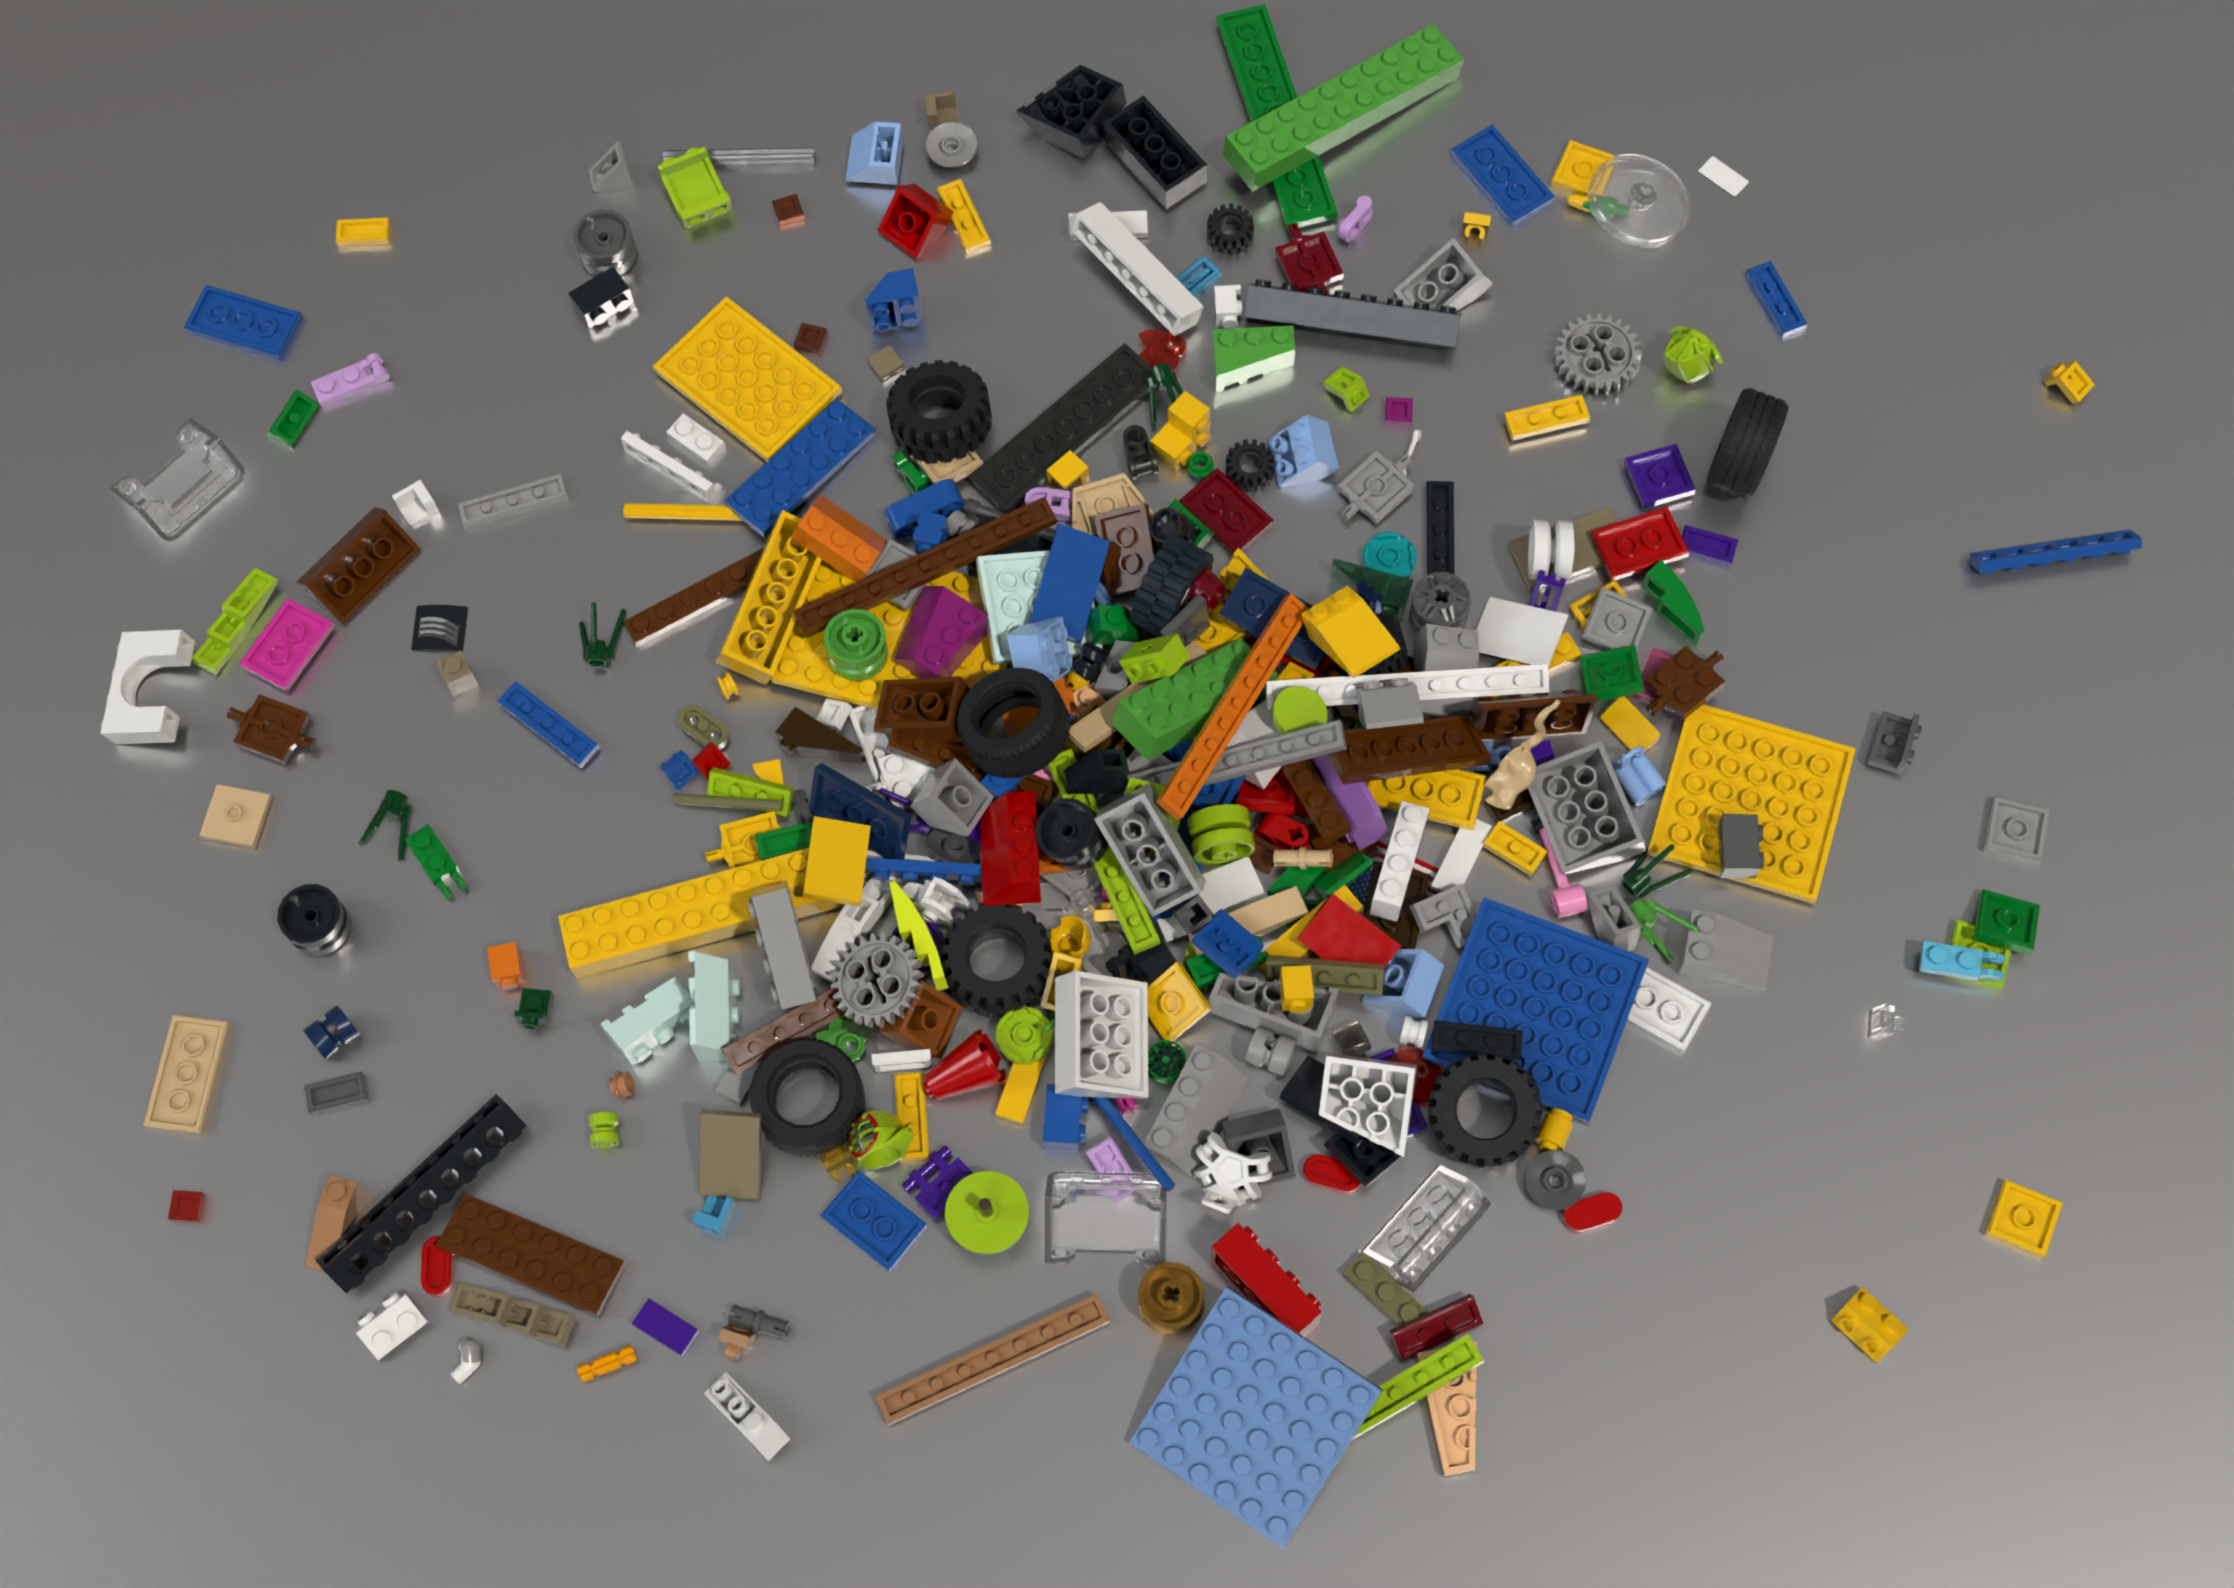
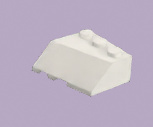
M1328 1053L1325 1061L1319 1115L1404 1157L1417 1065Z

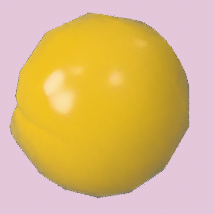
M1065 915L1060 918V924L1056 928L1050 929L1052 954H1054V951L1081 958L1088 952L1092 937L1083 919L1076 915Z

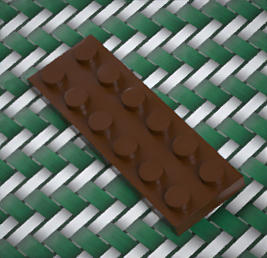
M1468 714L1426 719L1424 723L1374 729H1366L1365 727L1344 730L1347 749L1327 754L1343 785L1488 765L1491 760V756Z
M464 1193L436 1244L437 1249L443 1252H447L457 1258L596 1317H599L626 1265L622 1259Z

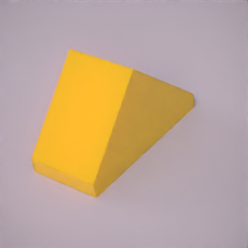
M1054 951L1040 1007L1055 1011V978L1075 970L1082 971L1083 958Z

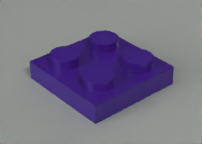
M1677 444L1625 458L1624 465L1643 509L1695 494L1696 488Z

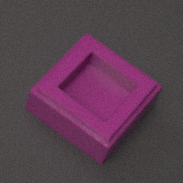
M1386 397L1385 425L1411 427L1413 398Z

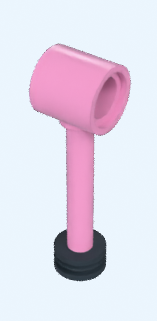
M1540 816L1535 817L1531 820L1533 831L1535 834H1541L1558 885L1557 889L1551 890L1552 906L1557 918L1586 912L1587 900L1581 884H1569L1567 875H1563Z

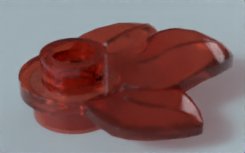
M1150 329L1139 334V339L1146 346L1139 355L1152 368L1165 363L1170 364L1172 371L1177 368L1179 357L1185 353L1187 347L1186 340L1180 334L1176 336L1172 333L1166 334L1161 329ZM1176 345L1177 348H1169V346Z

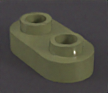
M689 705L681 710L678 720L686 734L704 747L710 742L715 744L719 750L726 746L729 734L722 722L697 705ZM693 719L699 720L695 725L689 724ZM713 735L720 736L716 741L710 740Z

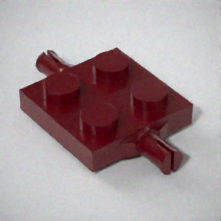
M1294 223V227L1292 224L1289 225L1288 231L1292 236V240L1287 244L1275 247V254L1288 283L1298 285L1297 289L1308 291V287L1323 288L1324 293L1329 294L1326 285L1342 280L1344 273L1325 232L1303 236L1297 223Z

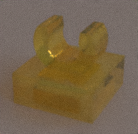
M846 1143L819 1156L827 1174L831 1172L835 1181H841L838 1175V1170L841 1167H847L851 1175L855 1174V1169L851 1163L854 1161V1158Z

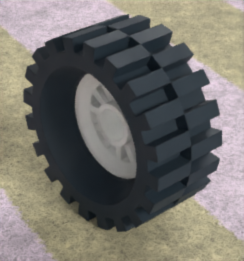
M1175 535L1174 537L1171 536L1168 541L1164 542L1162 549L1157 551L1154 561L1150 562L1146 575L1144 574L1141 579L1142 583L1137 588L1136 598L1131 605L1130 622L1161 637V630L1188 604L1191 588L1199 574L1206 568H1213V554Z

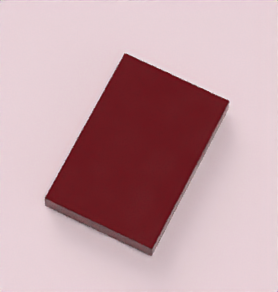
M1218 468L1179 500L1215 533L1213 538L1232 556L1237 548L1241 551L1245 550L1274 524V520Z

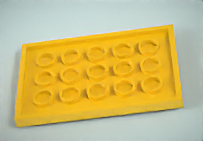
M727 296L653 365L655 373L766 462L842 393V388L839 384Z

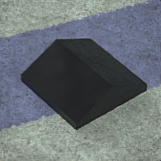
M1338 1133L1324 1143V1146L1365 1187L1380 1179L1402 1157L1362 1135L1356 1144Z

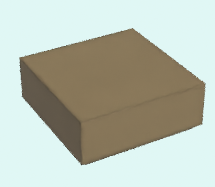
M890 344L867 357L868 363L882 381L905 368L904 363Z

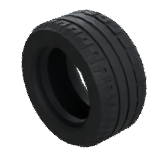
M1752 388L1742 390L1707 476V481L1712 487H1719L1720 490L1729 491L1733 495L1738 494L1742 498L1753 497L1771 459L1788 413L1789 406L1785 400L1776 399L1772 395H1766V393L1761 391L1757 392V390Z
M1020 667L995 671L973 685L959 707L956 722L958 735L974 763L984 772L1001 778H1020L1045 768L1062 751L1071 727L1069 712L1053 682L1036 670ZM1022 706H1033L1039 709L1037 718L1032 725L1019 735L1005 740H996L988 737L990 729L996 720L1008 711Z
M805 1038V1040H792L790 1043L786 1042L784 1045L778 1046L777 1049H773L771 1053H768L766 1058H763L751 1080V1090L749 1091L750 1106L753 1113H762L761 1131L774 1146H778L779 1149L792 1155L817 1156L818 1154L822 1155L825 1152L828 1153L833 1149H837L839 1145L841 1146L845 1141H848L851 1123L862 1116L865 1109V1092L855 1064L840 1048H837L834 1044L831 1045L827 1041L824 1042V1040L818 1041L814 1038L812 1040ZM804 1070H818L830 1075L839 1084V1099L834 1110L824 1120L811 1125H797L789 1122L777 1111V1095L782 1085L792 1075Z

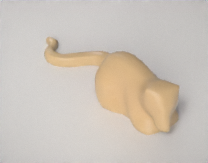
M1559 699L1555 700L1552 705L1546 707L1538 714L1534 721L1535 734L1529 740L1524 741L1510 751L1502 759L1496 772L1486 781L1484 786L1490 789L1492 794L1485 799V802L1499 809L1511 810L1517 795L1533 783L1537 770L1531 748L1540 744L1545 738L1546 729L1543 722L1551 711L1557 709L1560 704Z

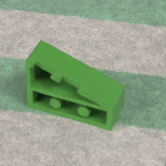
M1273 326L1213 329L1216 392L1224 390L1225 386L1239 382V384L1247 382L1248 378L1262 374L1264 376L1293 366L1295 358L1294 327Z

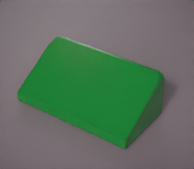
M296 389L265 436L288 447H292L318 408L319 403Z
M1356 852L1314 883V887L1325 900L1332 892H1336L1344 885L1347 887L1369 871L1374 861L1370 857Z

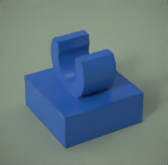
M682 750L674 753L672 758L666 763L663 762L661 767H659L676 790L682 788L699 773L690 762V758Z

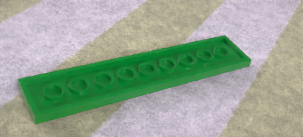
M1262 4L1216 15V22L1250 122L1297 98L1298 96L1266 5ZM1318 156L1271 181L1287 230L1291 224L1294 227V223H1297L1300 228L1338 218V211Z

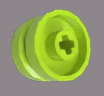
M1237 804L1215 805L1203 808L1188 817L1189 835L1194 839L1191 845L1193 859L1197 863L1203 865L1229 864L1249 857L1254 853L1256 848L1252 832L1249 831L1251 819L1249 810L1246 807Z

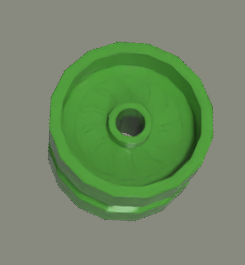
M850 609L837 614L826 626L824 643L830 668L838 676L850 681H864L880 673L887 663L888 646L883 623L875 614L866 610Z

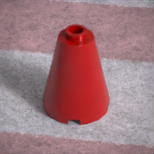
M979 1029L925 1073L926 1080L922 1084L929 1097L934 1096L937 1100L999 1085L1006 1082L1008 1078L1005 1068L999 1071L998 1066L1001 1059L987 1034H983L982 1029Z

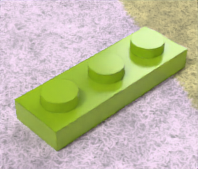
M713 767L709 774L707 795L783 800V811H775V814L787 817L791 811L794 787Z

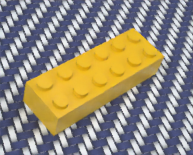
M784 510L781 511L773 525L715 661L719 665L764 685H767L774 675L797 620L793 611L802 608L822 560L790 538L802 519Z

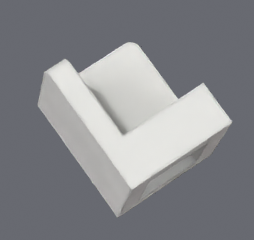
M421 480L392 496L410 527H414L439 513L435 502Z

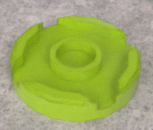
M1292 686L1285 688L1276 696L1271 706L1274 726L1281 734L1327 723V708L1323 699L1315 691L1307 687Z
M1024 1007L1015 1012L1014 1010L1008 1011L1001 1017L996 1027V1043L1000 1053L1008 1061L1017 1065H1030L1039 1062L1049 1053L1053 1045V1029L1049 1031L1044 1029L1050 1023V1020L1042 1011L1032 1007Z

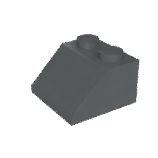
M1279 1108L1222 1122L1227 1149L1245 1156L1258 1152L1270 1153L1271 1161L1268 1162V1169L1272 1171V1178L1267 1181L1257 1182L1258 1185L1296 1176L1287 1127ZM1248 1165L1249 1173L1257 1170L1256 1165Z

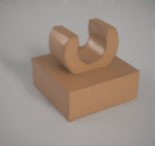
M731 1324L722 1327L718 1340L727 1342L724 1357L736 1360V1357H740L743 1348L747 1349L754 1345L757 1334Z

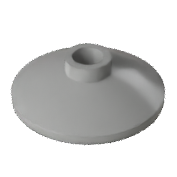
M947 122L938 125L929 133L926 139L928 156L933 162L943 167L962 166L974 157L977 150V138L974 132L968 126L957 122Z

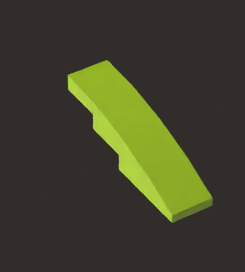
M254 567L221 605L223 613L206 631L208 639L192 656L193 664L214 675L218 674L237 650L264 609L278 583L275 577Z

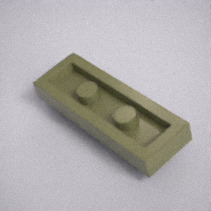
M1364 1251L1343 1272V1276L1397 1327L1428 1313L1421 1304Z

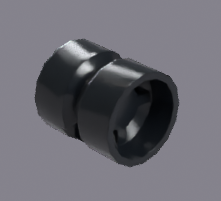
M1160 509L1150 520L1149 532L1152 538L1162 545L1171 536L1174 537V535L1194 545L1197 537L1194 524L1174 509Z

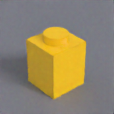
M1311 965L1281 967L1279 986L1282 1011L1303 1013L1311 1010L1314 1000Z

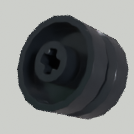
M1065 798L1055 801L1044 809L1038 819L1035 831L1038 845L1045 854L1068 870L1080 871L1092 867L1101 860L1108 848V842L1094 820L1097 813L1078 799Z
M305 884L297 887L283 898L278 908L277 922L281 932L301 953L310 956L327 955L336 951L345 942L350 932L351 919L347 909L327 887L318 884Z

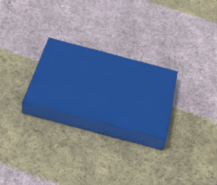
M860 1170L856 1172L820 1215L824 1221L888 1272L894 1268L928 1227L923 1220Z

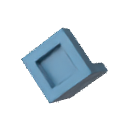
M707 1196L702 1211H695L692 1223L697 1229L724 1238L737 1204L729 1196L726 1199L717 1196Z

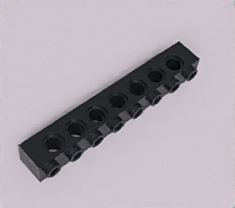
M495 1094L325 1251L316 1262L346 1294L351 1289L357 1288L363 1283L365 1276L374 1268L381 1266L396 1247L402 1246L409 1240L413 1231L419 1226L426 1224L441 1205L449 1203L454 1198L456 1191L464 1184L474 1180L478 1171L485 1164L494 1161L509 1142L518 1139L522 1130L527 1125L505 1101ZM496 1127L495 1133L491 1137H486L487 1132L491 1128ZM470 1148H474L472 1155L464 1158L465 1152ZM452 1169L451 1174L447 1178L441 1179L444 1171ZM425 1190H429L427 1197L419 1200L420 1194ZM407 1211L403 1219L396 1220L400 1212ZM384 1232L380 1240L373 1241L376 1234ZM362 1253L358 1261L350 1263L351 1258L355 1254Z

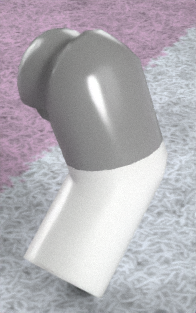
M466 1337L460 1342L461 1364L450 1373L459 1384L467 1379L481 1364V1347L478 1341L471 1337Z

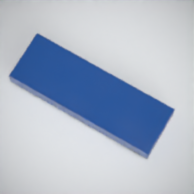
M1769 261L1748 269L1746 276L1781 337L1783 338L1806 329L1808 324L1772 262Z

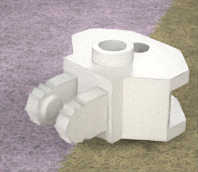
M933 877L931 881L926 879L924 885L910 882L902 887L904 893L921 912L920 916L924 920L934 924L937 923L949 930H953L952 923L955 920L953 915L956 910L965 911L970 903L959 889L945 880Z

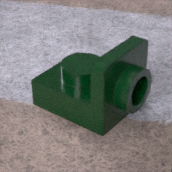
M522 989L519 1011L514 1012V1018L522 1028L537 1030L539 1026L548 1027L553 999L552 991Z

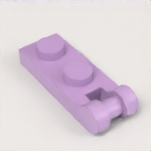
M372 353L365 360L311 381L321 407H326L386 382L390 375L388 370L382 366L383 359L379 353ZM373 370L372 374L366 375L367 372Z

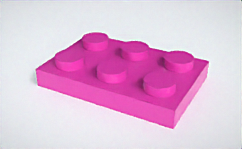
M287 598L239 664L247 671L288 692L335 626L328 619Z

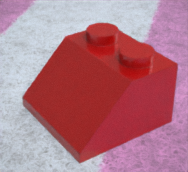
M900 185L877 231L912 257L919 259L943 235L954 212L918 185Z

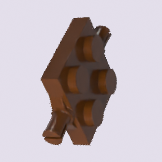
M1687 646L1682 648L1645 678L1644 684L1655 693L1657 698L1646 706L1647 712L1651 716H1655L1662 708L1667 707L1675 711L1683 719H1686L1725 687L1726 681L1713 669V667L1724 660L1723 655L1719 654V651H1715L1704 660Z
M259 694L253 706L246 713L233 707L229 709L230 712H227L228 719L240 722V730L233 741L237 747L286 765L293 750L298 745L313 750L315 748L314 745H317V739L303 735L311 718L308 712Z

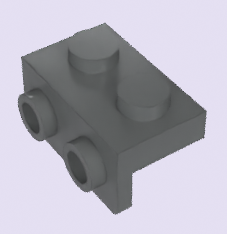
M1883 711L1867 765L1899 775L1905 766L1910 767L1915 751L1911 750L1912 742L1918 741L1922 726L1918 725L1920 715L1914 714L1912 719H1908Z

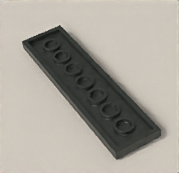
M1124 343L969 475L970 482L1004 513H1010L1025 500L1026 493L1030 489L1040 487L1047 481L1046 470L1069 450L1077 455L1149 393L1147 379L1151 377L1149 370L1152 367Z

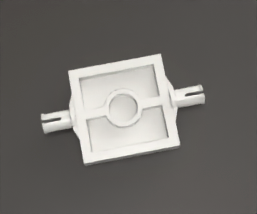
M896 753L877 758V765L881 774L880 782L865 785V788L872 792L884 788L914 801L935 768ZM887 796L890 802L898 806L899 808H910L909 806Z

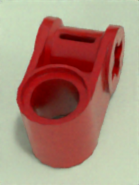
M1266 812L1254 831L1256 836L1282 850H1299L1300 847H1307V850H1309L1310 848L1307 827L1285 814Z

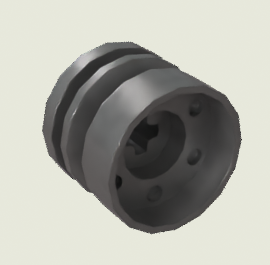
M1434 572L1424 576L1416 584L1412 594L1409 619L1414 633L1416 634L1426 623L1464 629L1471 605V595L1466 583L1458 576L1448 572Z

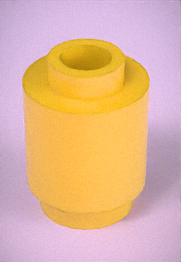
M1551 1108L1550 1112L1545 1114L1535 1139L1539 1144L1540 1150L1543 1152L1564 1150L1573 1127V1116L1558 1108Z

